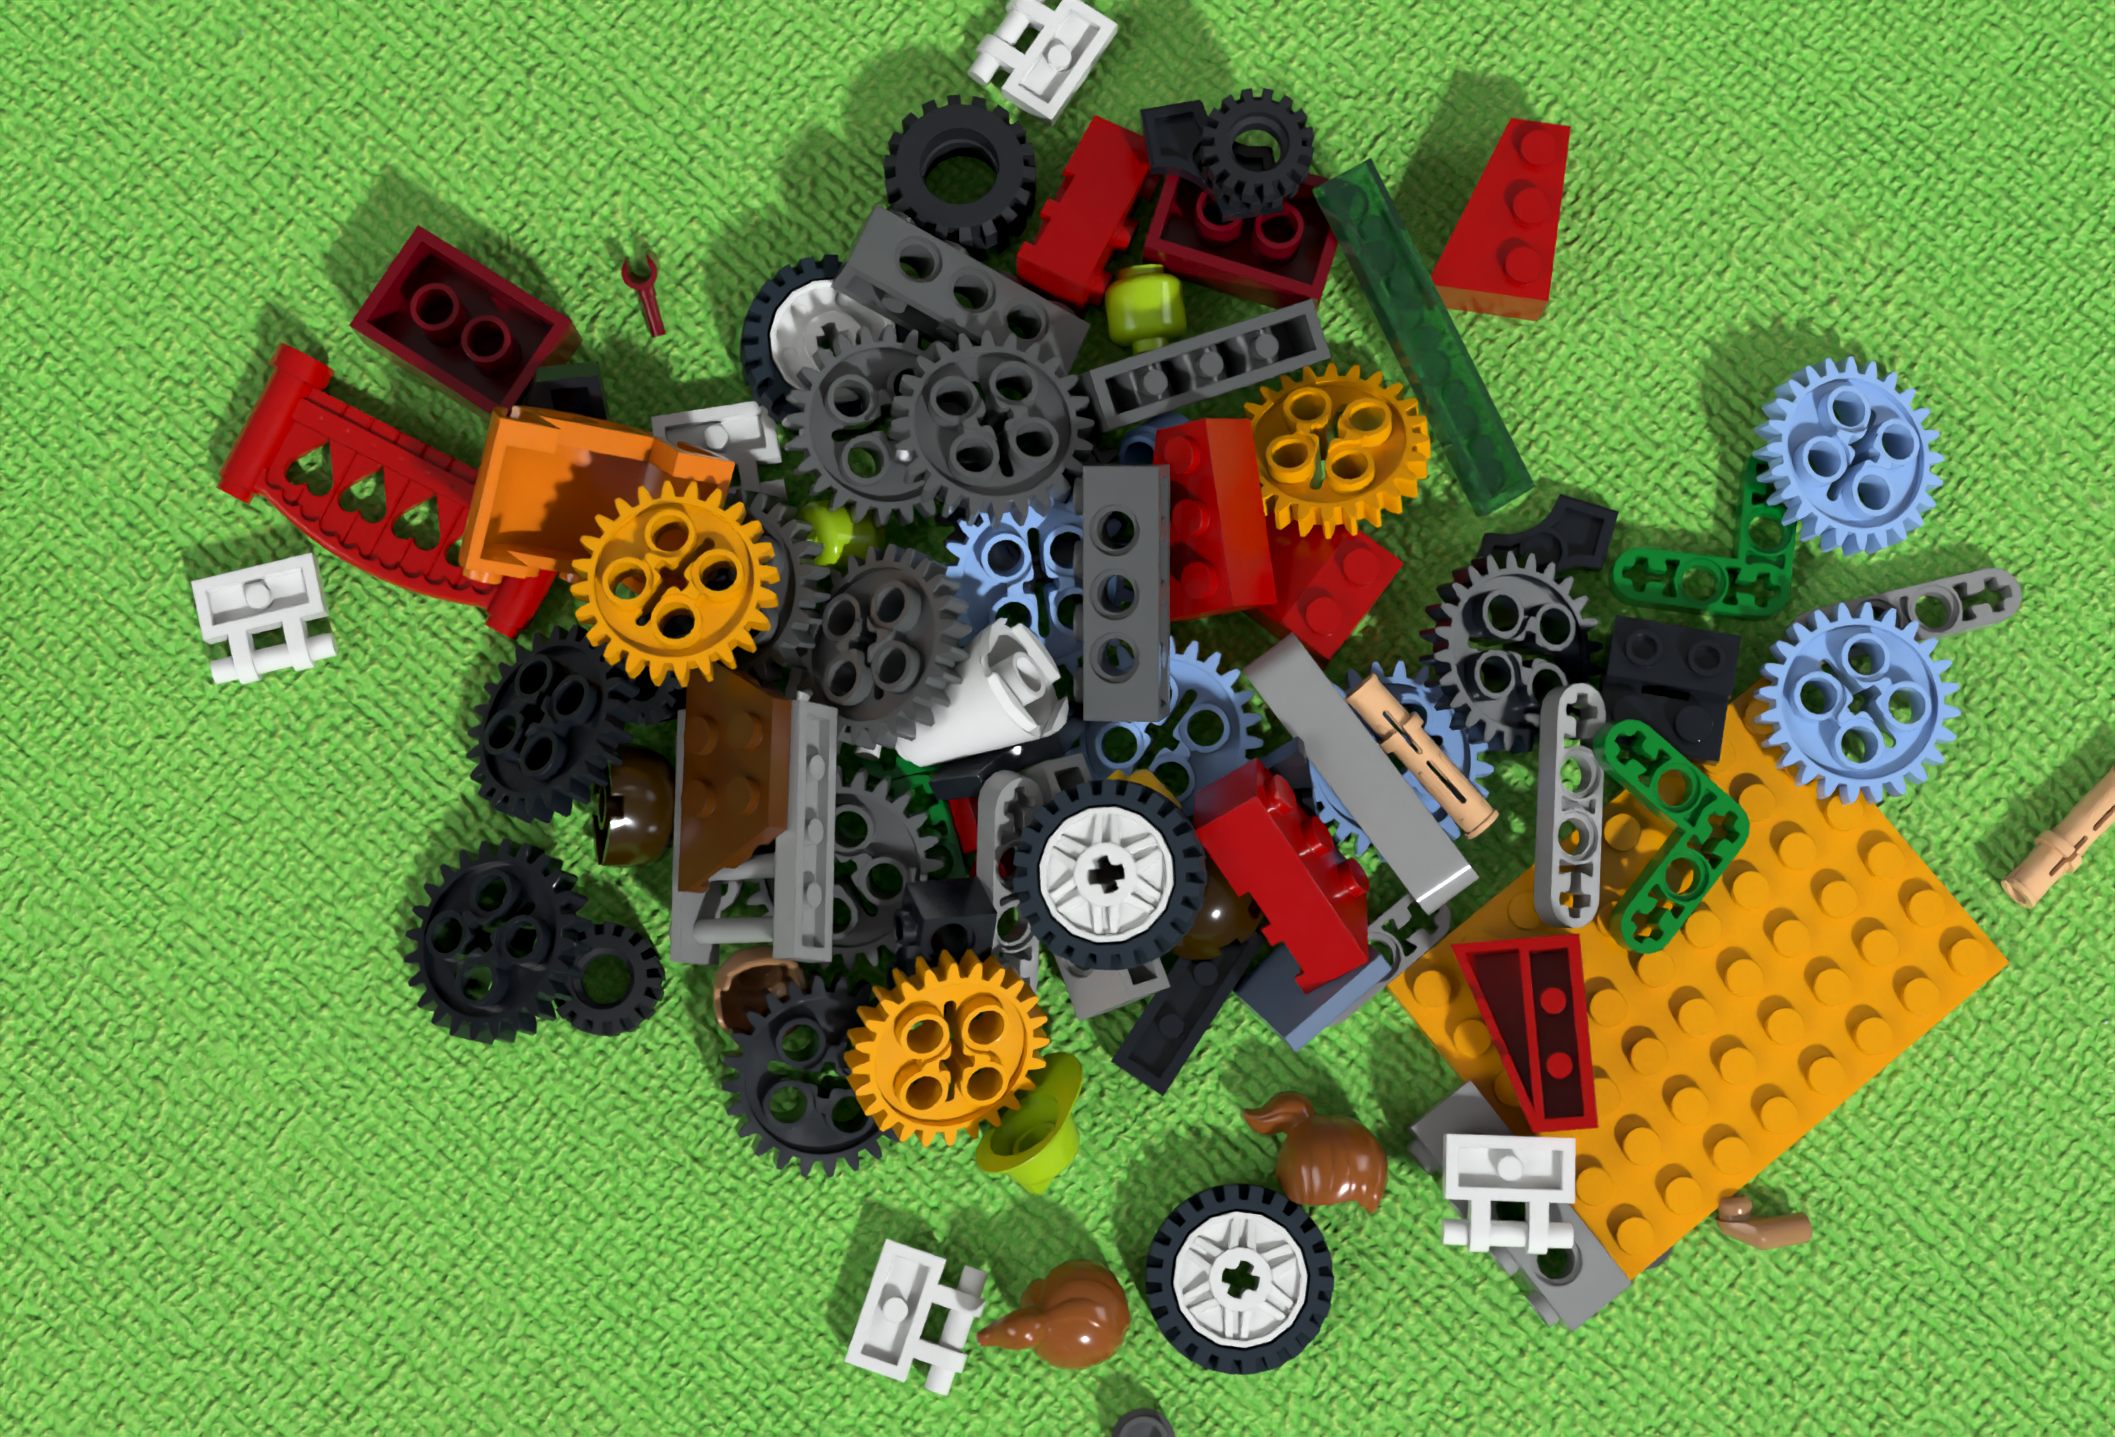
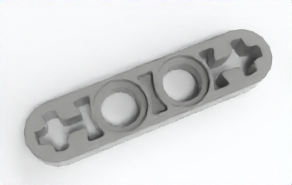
M1985 568L1842 603H1845L1851 618H1853L1857 607L1865 602H1870L1872 609L1880 614L1890 608L1896 609V628L1900 629L1913 620L1919 622L1914 640L1920 644L1934 637L1939 640L1998 625L2010 618L2019 609L2022 596L2021 588L2016 578L2008 571L1999 568ZM1985 583L1990 592L2000 591L2003 596V601L1995 605V612H1993L1989 603L1970 606L1962 611L1961 600L1972 598L1984 590ZM1933 596L1943 603L1946 608V619L1942 626L1931 628L1919 621L1916 616L1915 606L1920 597ZM1837 604L1809 610L1800 614L1785 628L1782 642L1793 646L1788 638L1786 629L1796 622L1807 628V615L1818 609L1830 621L1831 608ZM1962 614L1967 621L1962 620ZM1853 645L1848 652V661L1868 657L1869 655L1863 648ZM1821 660L1819 666L1820 668L1829 666V663Z
M1584 683L1558 686L1549 691L1543 699L1540 715L1534 905L1539 918L1547 926L1554 928L1585 926L1594 918L1599 904L1604 770L1595 759L1593 745L1598 730L1605 725L1606 712L1600 693L1592 686ZM1567 704H1571L1573 708L1580 709L1579 720L1576 721L1574 717L1567 716ZM1569 738V741L1580 739V746L1564 747V739ZM1568 757L1574 759L1581 769L1580 785L1573 792L1564 786L1560 775L1561 766ZM1566 820H1570L1576 826L1579 833L1578 846L1571 854H1567L1561 848L1558 840L1559 828ZM1576 865V872H1559V866ZM1560 892L1573 895L1572 907L1560 905Z
M1002 770L994 773L985 781L979 794L976 877L979 878L997 911L991 955L996 956L1004 969L1011 966L1015 968L1024 982L1028 983L1036 993L1039 940L1029 929L1031 926L1027 919L1022 917L1017 905L1020 904L1018 893L1014 892L1013 878H1016V869L1010 875L1001 877L998 867L1003 853L1009 848L1017 846L1020 849L1022 843L1020 837L1025 826L1031 824L1035 818L1033 815L1043 805V795L1038 784L1030 778L1014 771ZM1015 792H1017V793H1018L1017 801H1014V802L1009 803V804H1008L1007 811H1005V810H1004V803H1005V801H1010V800H1012L1013 797H1014ZM1014 826L1018 828V831L1016 833L1013 832ZM1011 907H1016L1018 920L1015 928L1008 935L999 937L997 924L1001 914ZM1000 952H1003V957L999 956Z

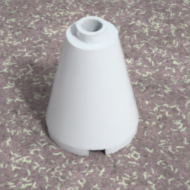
M999 618L986 625L963 648L970 653V658L956 661L953 670L963 678L961 684L947 683L944 688L951 702L950 706L945 707L934 703L931 710L935 724L930 727L915 722V740L910 741L897 737L895 749L903 759L911 761L919 767H928L1048 737L1059 731L1067 721L1068 700L1067 696L1057 701L1053 682L1062 677L1044 644L1029 628L1021 623L1012 628L1006 626L1005 623L1008 618Z

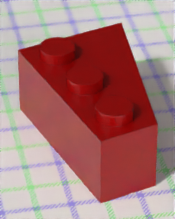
M1094 115L1063 172L1065 178L1054 200L1048 198L1042 208L1039 218L1044 221L1033 243L1030 244L1024 241L1016 255L1017 278L1021 281L1023 287L1046 300H1055L1067 305L1073 310L1075 316L1084 320L1091 304L1098 307L1102 306L1105 300V290L1113 282L1115 274L1107 270L1117 251L1125 255L1127 254L1140 225V221L1134 219L1133 216L1142 198L1149 202L1154 199L1164 177V174L1150 175L1143 136L1097 115Z
M1510 118L1426 284L1418 305L1538 321L1549 301L1571 126Z
M1204 418L1156 430L1153 464H1170V623L1185 622L1278 604L1251 419Z
M1255 758L1195 793L1194 829L1200 842L1237 896L1240 897L1250 892L1269 920V923L1262 926L1261 931L1272 946L1280 941L1285 943L1300 965V973L1296 974L1294 979L1305 995L1369 961L1366 892L1370 890L1368 877L1358 861L1354 858L1346 859L1336 848L1325 824L1318 817L1310 818L1297 804L1292 788L1282 776H1273L1259 759Z
M1580 933L1450 944L1532 1132L1599 1128Z

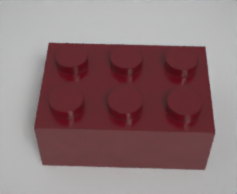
M1308 173L1304 184H1300L1298 193L1291 200L1287 196L1283 198L1284 206L1282 213L1222 223L1215 204L1199 186L1182 177L1167 174L1144 244L1142 265L1160 264L1164 266L1165 273L1176 276L1179 280L1278 310L1313 299L1317 312L1356 187Z
M419 225L349 325L366 346L489 423L494 407L508 408L506 417L510 418L513 405L523 406L537 367L567 364L583 341L572 320Z

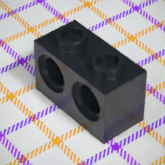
M978 877L905 883L902 909H896L893 916V932L897 947L895 960L889 961L886 967V983L889 991L897 986L893 978L892 971L898 968L908 977L916 974V957L922 956L929 967L933 968L937 967L942 950H947L957 965H959L967 949L973 950L982 964L991 956L997 911ZM948 1001L944 1005V1015L946 1014Z

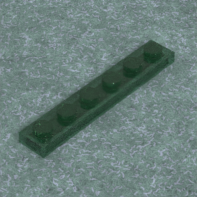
M1369 158L1313 188L1312 191L1476 516H1487L1535 488L1536 486L1372 159Z

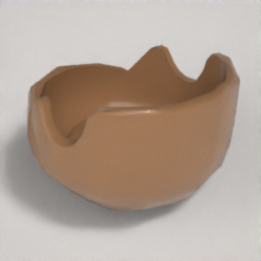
M763 944L733 952L716 971L713 982V1003L719 1026L728 1035L730 1027L748 1030L751 1023L742 1008L747 1005L762 1012L767 1007L762 994V989L765 987L771 990L778 998L785 996V977L791 976L800 989L808 988L803 966L799 965L798 961L773 958V947ZM801 1024L789 1028L784 1037L798 1029Z

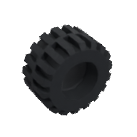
M960 95L947 96V106L938 108L934 99L922 104V117L917 118L910 112L902 120L903 133L893 132L888 142L890 155L884 156L883 166L888 204H890L891 210L899 211L910 217L918 228L940 240H948L959 244L968 253H973L975 260L981 261L987 259L986 249L994 246L998 253H1001L1010 247L1009 236L1011 234L1020 237L1026 229V216H1032L1035 191H1037L1035 154L1032 143H1026V131L1020 122L1017 121L1012 125L1009 123V111L1000 105H997L993 112L988 111L986 99L973 96L971 105L961 104ZM956 156H969L986 163L997 176L995 184L986 195L966 204H952L940 200L927 189L925 181L936 165Z

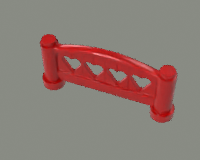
M279 342L268 363L274 370L217 474L221 476V479L216 488L249 505L254 495L265 497L299 530L348 564L382 581L421 595L457 604L481 607L485 612L489 613L484 625L517 641L522 631H528L558 572L540 569L538 577H526V579L503 575L500 584H490L465 577L462 566L456 567L449 563L447 558L449 547L462 539L479 470L325 393L324 391L335 371L311 356ZM330 442L333 474L332 489L326 495L315 496L310 491L307 483L300 485L292 484L287 476L289 466ZM383 469L387 508L385 517L377 523H368L364 519L362 511H345L340 503L342 493ZM437 495L440 529L438 545L432 550L425 551L417 546L416 540L413 537L408 539L398 538L394 533L396 519Z

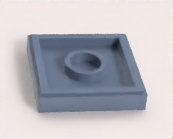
M1283 942L1240 979L1232 991L1245 1007L1296 1053L1385 977L1392 968L1384 957L1368 944V962L1305 995L1294 979L1296 974L1300 973V965Z

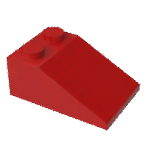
M1272 512L1265 516L1278 604L1242 610L1241 612L1280 641L1293 632L1324 672L1396 578L1403 562L1359 529L1357 535L1352 536L1344 524L1336 525L1332 538L1326 539L1322 525H1313L1310 532L1305 537L1300 536L1299 524L1296 520H1292L1281 530L1277 529L1275 514Z

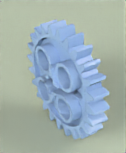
M1851 356L1835 364L1831 358H1826L1813 366L1808 365L1793 373L1790 380L1775 387L1774 391L1777 398L1764 404L1761 408L1771 420L1756 426L1754 429L1757 435L1768 441V445L1753 451V457L1766 461L1769 465V470L1756 477L1757 481L1761 483H1774L1776 491L1766 501L1768 506L1784 502L1788 509L1781 521L1783 526L1797 520L1801 521L1803 525L1800 532V540L1805 542L1821 534L1820 544L1823 552H1828L1841 546L1844 556H1851L1864 550L1868 555L1887 548V546L1889 547L1907 539V532L1917 529L1924 524L1920 513L1933 509L1936 506V502L1926 492L1943 484L1941 478L1929 472L1931 466L1944 461L1943 455L1929 451L1928 443L1938 438L1940 433L1937 430H1923L1921 422L1927 418L1931 411L1929 408H1921L1915 411L1909 404L1916 392L1913 387L1901 393L1894 390L1897 382L1896 372L1893 371L1877 379V366L1874 361H1870L1857 368L1855 360ZM1833 408L1837 411L1840 417V422L1836 419L1833 413ZM1882 441L1885 443L1888 449V454L1885 452L1883 448ZM1808 457L1813 461L1816 473L1812 470ZM1858 491L1862 494L1865 505L1861 502Z
M1073 489L1069 492L1068 498L1064 503L1050 496L1052 504L1048 515L1042 517L1031 506H1028V516L1023 526H1018L1010 512L1003 514L998 529L992 528L988 513L979 512L982 519L977 524L974 523L972 527L967 526L966 519L960 517L957 522L967 536L964 542L945 540V547L952 554L956 555L957 559L955 563H943V565L948 567L945 576L957 580L961 584L953 597L964 600L969 604L967 610L957 618L958 622H965L966 625L972 627L971 633L958 640L960 647L966 646L986 625L994 622L995 615L1002 605L1008 602H1020L1026 606L1028 611L1024 626L1029 628L1044 644L1056 665L1064 664L1074 676L1075 670L1079 666L1077 658L1083 655V642L1075 640L1073 624L1059 621L1057 607L1060 601L1067 595H1083V579L1075 577L1073 560L1067 563H1058L1052 560L1050 555V545L1058 534L1074 532L1083 541V515L1075 514ZM1116 518L1108 520L1107 531L1110 538L1122 526ZM1032 527L1037 528L1039 533L1040 566L1048 577L1054 578L1053 583L1045 584L1043 588L1050 632L1047 636L1039 635L1037 599L1029 587L1023 586V582L1032 580L1034 575L1027 539V531ZM1012 540L1018 543L1020 548V558L1017 564L1006 571H997L991 568L987 561L990 548L998 541ZM1120 540L1116 541L1115 543L1127 546L1130 543V541ZM1113 575L1107 586V593L1111 602L1120 607L1121 602L1133 601L1134 590L1124 586V580L1127 578L1121 575ZM1117 638L1112 639L1109 645L1116 647L1120 644Z
M1865 602L1858 606L1853 618H1851L1845 603H1839L1831 608L1830 621L1818 609L1807 615L1809 630L1797 622L1789 626L1786 632L1793 646L1786 642L1777 641L1769 647L1770 652L1780 663H1765L1758 668L1757 672L1772 683L1771 686L1754 691L1752 695L1753 698L1759 701L1769 703V710L1753 719L1754 723L1772 725L1774 733L1761 743L1762 747L1769 748L1780 745L1784 750V753L1775 764L1777 770L1792 764L1799 767L1794 780L1796 787L1807 784L1813 778L1817 779L1816 795L1819 799L1829 797L1836 787H1839L1842 805L1855 803L1860 788L1869 805L1882 801L1883 786L1893 798L1905 794L1906 784L1904 777L1915 785L1925 782L1928 777L1921 762L1930 766L1942 764L1945 758L1934 744H1947L1956 739V735L1942 726L1943 721L1961 715L1960 709L1944 704L1945 696L1960 689L1959 684L1941 682L1939 674L1952 665L1951 660L1944 659L1933 662L1929 657L1938 640L1934 637L1920 644L1915 641L1914 636L1919 626V622L1916 620L1904 625L1900 629L1896 628V609L1894 608L1884 611L1877 620H1874L1870 602ZM1855 645L1863 648L1870 656L1872 666L1868 675L1859 674L1851 668L1848 662V652L1851 646ZM1821 660L1829 663L1831 674L1823 672L1820 668L1819 663ZM1804 684L1814 685L1822 692L1825 705L1821 714L1811 713L1804 708L1800 697ZM1859 693L1863 696L1865 702L1860 706V712L1854 715L1847 706L1853 700L1852 695ZM1893 693L1902 695L1911 706L1912 714L1907 724L1898 722L1889 711L1888 703ZM1847 731L1855 733L1864 744L1865 753L1860 763L1849 760L1841 749L1842 736ZM1881 732L1889 735L1893 740L1891 748L1885 746Z
M1170 636V686L1172 688L1170 715L1160 722L1090 721L1089 725L1078 737L1080 746L1068 750L1064 756L1083 753L1093 781L1107 779L1117 769H1120L1128 777L1154 743V736L1148 732L1152 723L1159 726L1166 724L1185 693L1193 689L1197 693V698L1173 731V736L1180 741L1178 747L1175 750L1170 747L1161 749L1148 769L1156 775L1158 768L1163 763L1177 762L1187 770L1189 775L1187 790L1175 798L1180 802L1185 816L1188 817L1194 815L1195 793L1250 762L1251 759L1245 757L1247 749L1264 746V740L1248 735L1247 727L1263 720L1262 714L1244 713L1242 706L1250 701L1255 693L1253 690L1235 693L1232 686L1241 674L1238 668L1222 676L1217 672L1222 654L1215 652L1203 663L1198 660L1199 642L1192 641L1184 655L1177 654L1175 639L1173 636ZM1120 645L1116 647L1120 665L1115 668L1122 671H1130L1135 657L1133 658L1131 653L1124 646ZM1202 710L1216 712L1224 724V733L1221 739L1211 746L1198 744L1190 734L1192 717ZM1116 727L1129 729L1137 740V751L1127 762L1112 760L1105 750L1106 736Z
M1377 661L1372 662L1369 667L1368 676L1375 673L1379 677L1378 680L1403 707H1409L1417 712L1424 720L1421 728L1430 738L1433 736L1440 737L1442 744L1439 748L1459 768L1461 773L1477 789L1481 796L1486 799L1489 791L1475 783V778L1489 776L1494 771V766L1477 761V755L1489 749L1488 743L1471 745L1468 743L1470 728L1454 731L1449 728L1455 713L1453 709L1435 710L1434 706L1443 695L1440 687L1425 688L1424 682L1429 678V667L1424 666L1413 680L1406 677L1404 661L1397 662L1391 677L1384 676L1382 668ZM1353 669L1348 670L1345 674L1347 686L1345 692L1333 684L1343 699L1363 681ZM1348 704L1375 741L1379 743L1381 738L1365 722L1354 707ZM1383 711V716H1384V717L1389 721V723L1392 725L1391 719H1390V718L1388 717V715ZM1402 735L1411 747H1414L1413 743L1405 735ZM1307 757L1316 801L1322 809L1319 814L1320 820L1325 825L1332 821L1337 826L1333 835L1335 846L1341 843L1348 835L1356 838L1354 856L1360 857L1369 844H1373ZM1403 764L1399 768L1401 775L1449 838L1455 841L1461 835L1455 821ZM1448 784L1447 788L1460 800V796ZM1377 849L1379 861L1385 863L1386 860Z

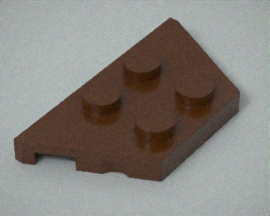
M719 659L712 662L713 681L708 682L699 668L690 669V678L686 690L678 892L696 894L706 892L711 888L708 879L722 868L736 869L752 856L753 851L759 845L770 843L787 830L792 701L773 689L762 688L757 679L744 671L730 669L721 663Z

